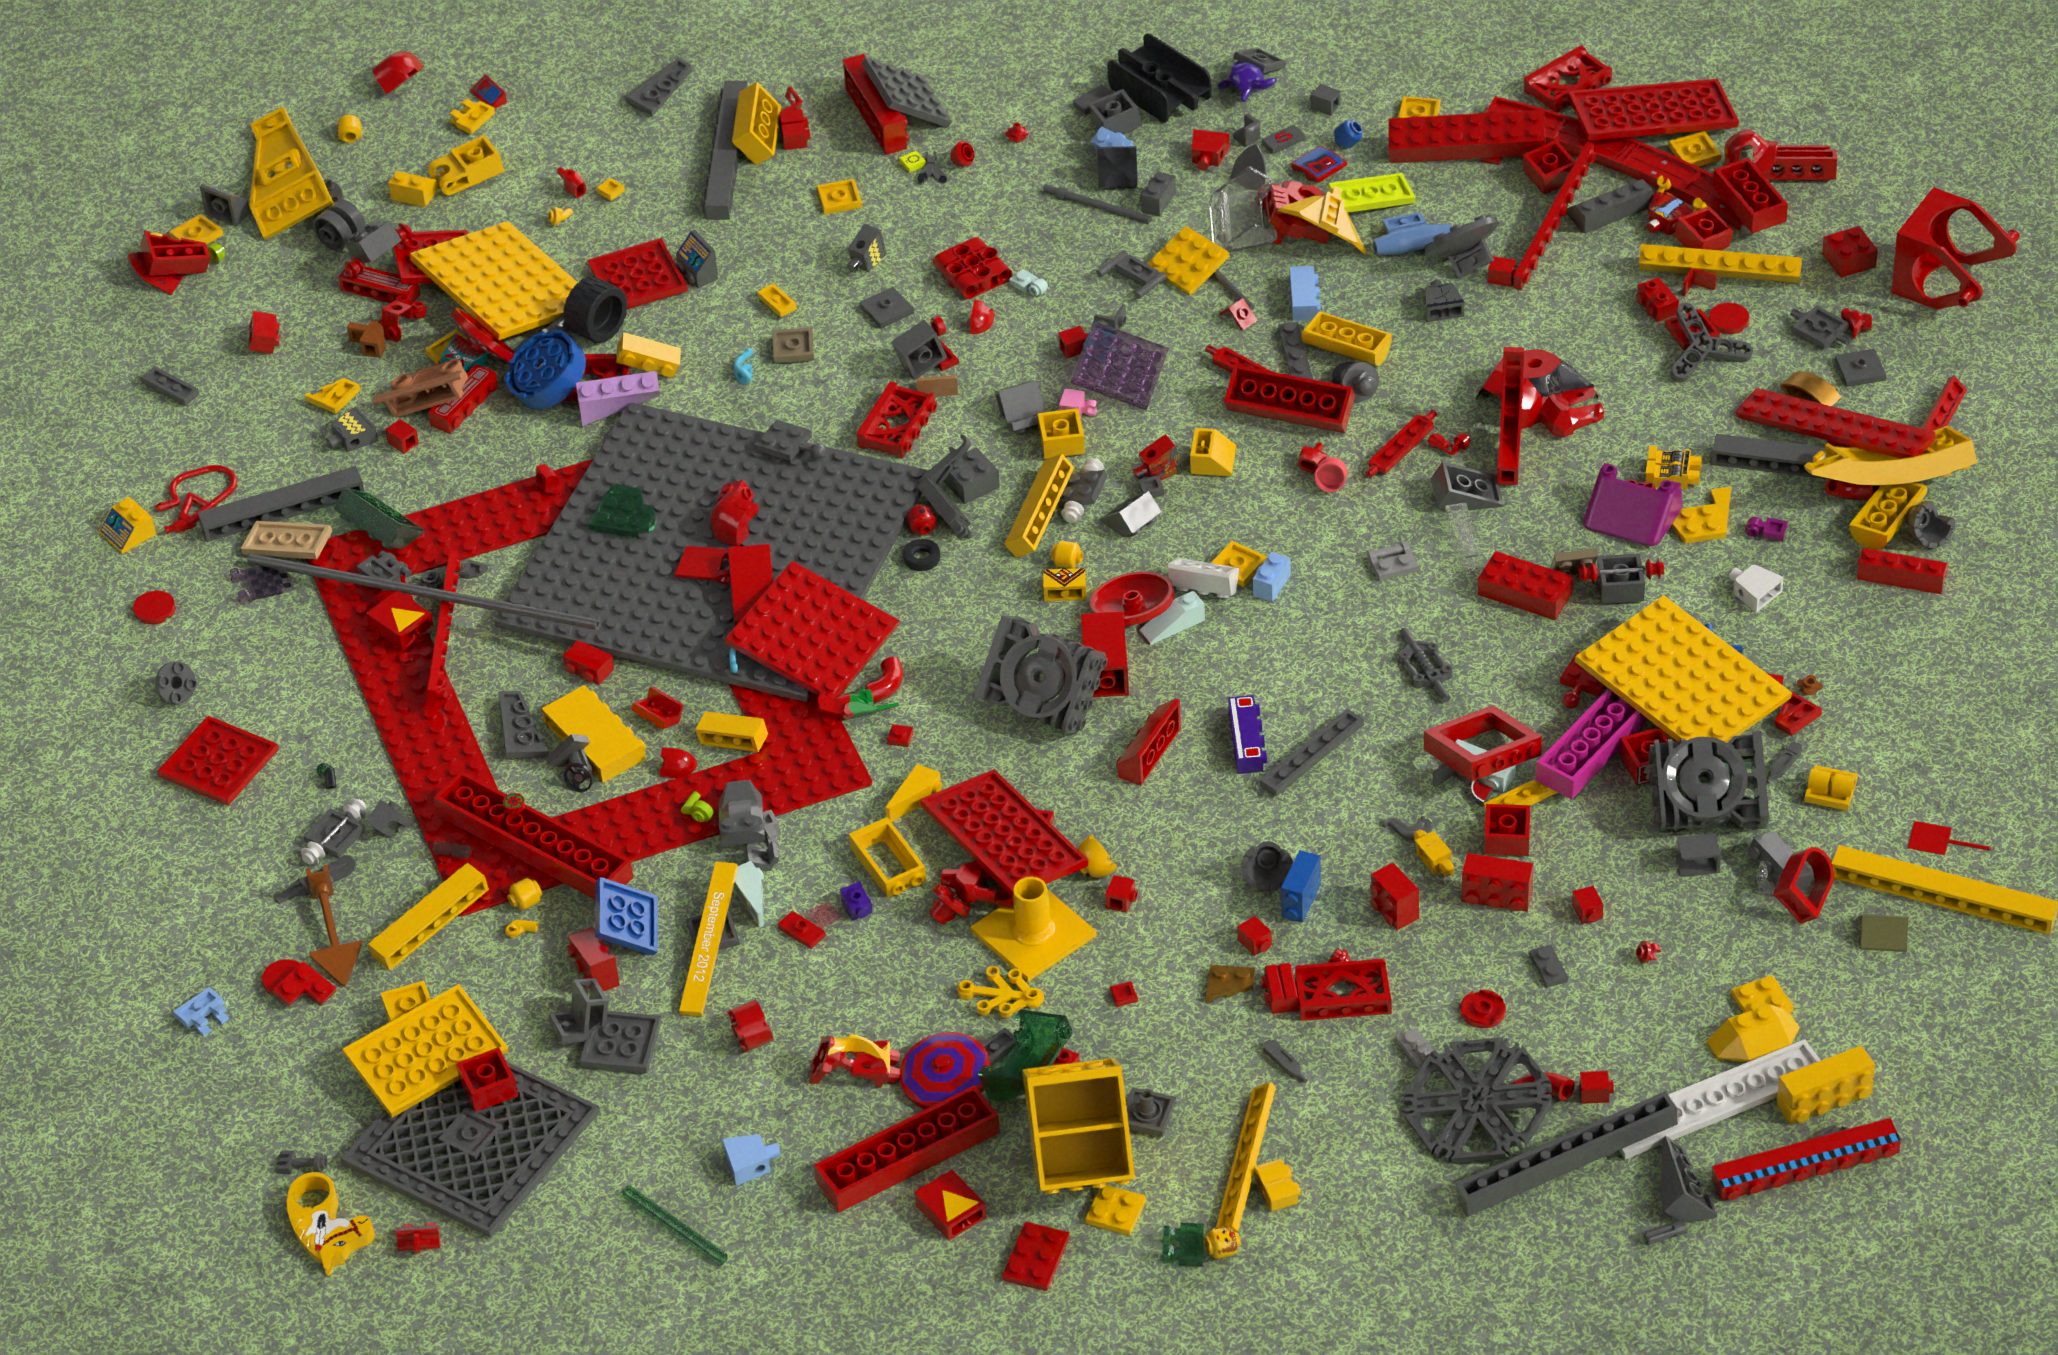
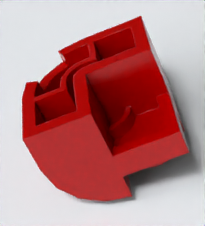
M397 51L373 67L372 72L386 94H389L406 80L413 77L424 66L413 53Z
M728 491L711 512L710 526L714 537L726 544L739 547L749 536L748 522L759 511V505L741 498L740 491Z

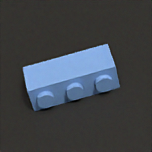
M1314 266L1290 267L1293 321L1312 320L1317 315V312L1321 311L1320 300H1316L1320 299L1319 287H1315L1319 286L1318 274H1314Z

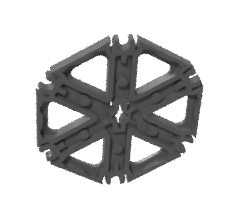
M1502 1037L1449 1042L1450 1047L1446 1044L1443 1045L1444 1054H1438L1434 1050L1433 1055L1435 1059L1430 1054L1428 1055L1404 1093V1105H1411V1107L1403 1108V1112L1407 1122L1432 1155L1435 1153V1157L1439 1158L1442 1153H1447L1445 1155L1446 1162L1452 1161V1164L1507 1159L1503 1151L1509 1157L1513 1156L1510 1148L1516 1146L1522 1151L1521 1141L1527 1147L1552 1106L1551 1094L1544 1095L1546 1092H1552V1087L1548 1077L1523 1045L1520 1048L1519 1043L1516 1042L1513 1047L1508 1048L1510 1044L1509 1039L1505 1038L1503 1040ZM1491 1052L1492 1054L1477 1078L1462 1060V1056L1466 1053ZM1516 1064H1523L1535 1079V1082L1502 1085ZM1433 1072H1441L1454 1089L1421 1093V1089ZM1481 1097L1482 1101L1474 1103L1473 1099ZM1531 1107L1536 1110V1113L1527 1128L1522 1132H1518L1501 1110ZM1453 1115L1437 1140L1432 1139L1421 1125V1121L1426 1117ZM1479 1122L1493 1140L1495 1146L1489 1151L1465 1152L1463 1146Z

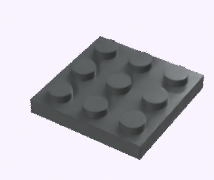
M608 1011L606 1025L603 1027L600 1025L588 1035L580 1058V1066L584 1068L647 1074L662 1023L661 1016Z

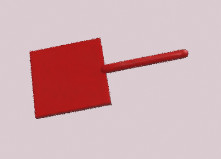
M1914 821L1908 849L1946 855L1948 843L1988 851L1991 850V847L1949 839L1952 827Z

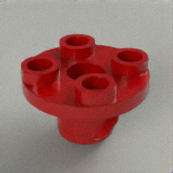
M940 883L932 888L939 899L933 901L929 914L936 922L946 924L955 918L956 912L965 918L970 914L971 907L962 900L954 898L956 894L950 888L944 887Z

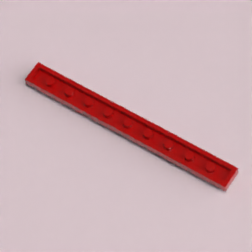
M1586 142L1514 274V289L1522 290L1524 285L1529 283L1532 270H1536L1538 259L1543 257L1547 243L1550 244L1554 230L1559 228L1561 217L1566 215L1568 204L1573 202L1575 191L1581 187L1582 178L1587 176L1589 165L1595 161L1594 144Z
M449 551L443 589L445 591L456 592L457 589L453 586L458 584L459 574H455V572L459 573L461 560H457L458 551ZM441 601L426 706L434 707L435 699H440L441 686H438V684H442L444 672L440 670L445 668L446 657H442V655H447L448 643H444V641L449 642L450 629L446 628H451L452 615H449V613L453 614L454 603Z

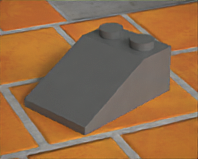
M1442 462L1431 477L1437 508L1461 512L1503 507L1504 505L1500 487L1497 484V475Z

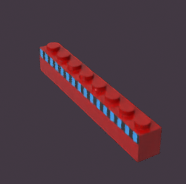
M1887 1118L1713 1165L1711 1179L1721 1201L1726 1199L1734 1200L1742 1195L1757 1194L1762 1190L1773 1187L1779 1188L1787 1183L1801 1182L1807 1178L1817 1175L1823 1176L1835 1170H1845L1861 1163L1867 1164L1876 1159L1893 1157L1900 1153L1901 1139L1892 1119Z

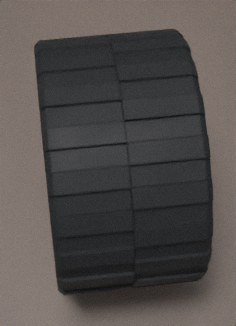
M595 276L583 278L580 282L576 283L566 298L563 310L564 323L570 331L593 342L602 343L608 341L619 331L626 318L628 304L625 292L621 288Z

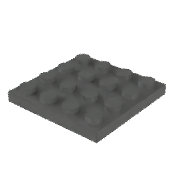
M864 58L861 64L888 108L944 127L950 126L952 121L948 116V112L942 107L941 101L927 83L926 77L921 74L915 75L906 69H898L892 64H883L877 59Z

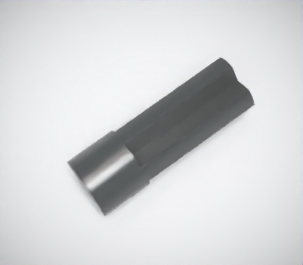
M1679 1220L1645 1231L1644 1238L1647 1244L1651 1245L1687 1233L1686 1225L1683 1220Z

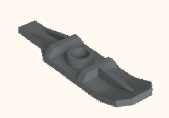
M343 855L337 861L328 865L332 883L355 871L357 863L351 855ZM321 867L320 870L315 871L313 873L324 871V867ZM307 876L298 878L292 886L275 895L276 901L281 904L295 896L311 894Z

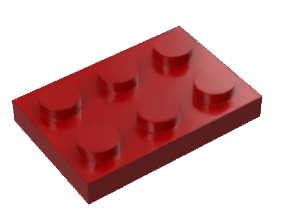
M1025 1221L1002 1274V1280L1048 1291L1070 1239V1232Z

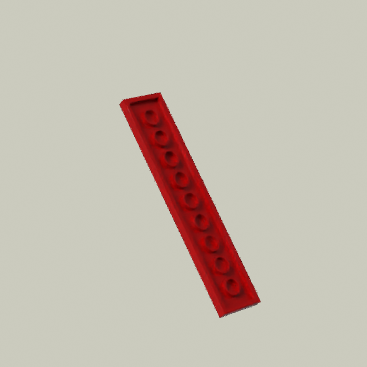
M1756 388L1735 410L1736 417L1899 459L1922 455L1936 439L1934 431Z

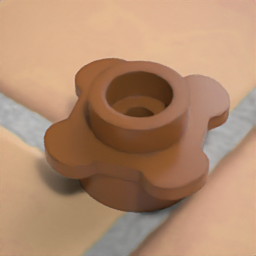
M1808 675L1803 680L1799 679L1797 681V686L1801 687V692L1805 695H1814L1823 688V684L1818 682L1814 675Z

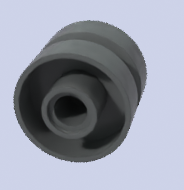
M338 199L313 221V229L323 245L336 252L342 251L346 247L345 243L349 241L348 237L355 232H362L365 230L364 226L366 225L364 217L357 207L344 199Z

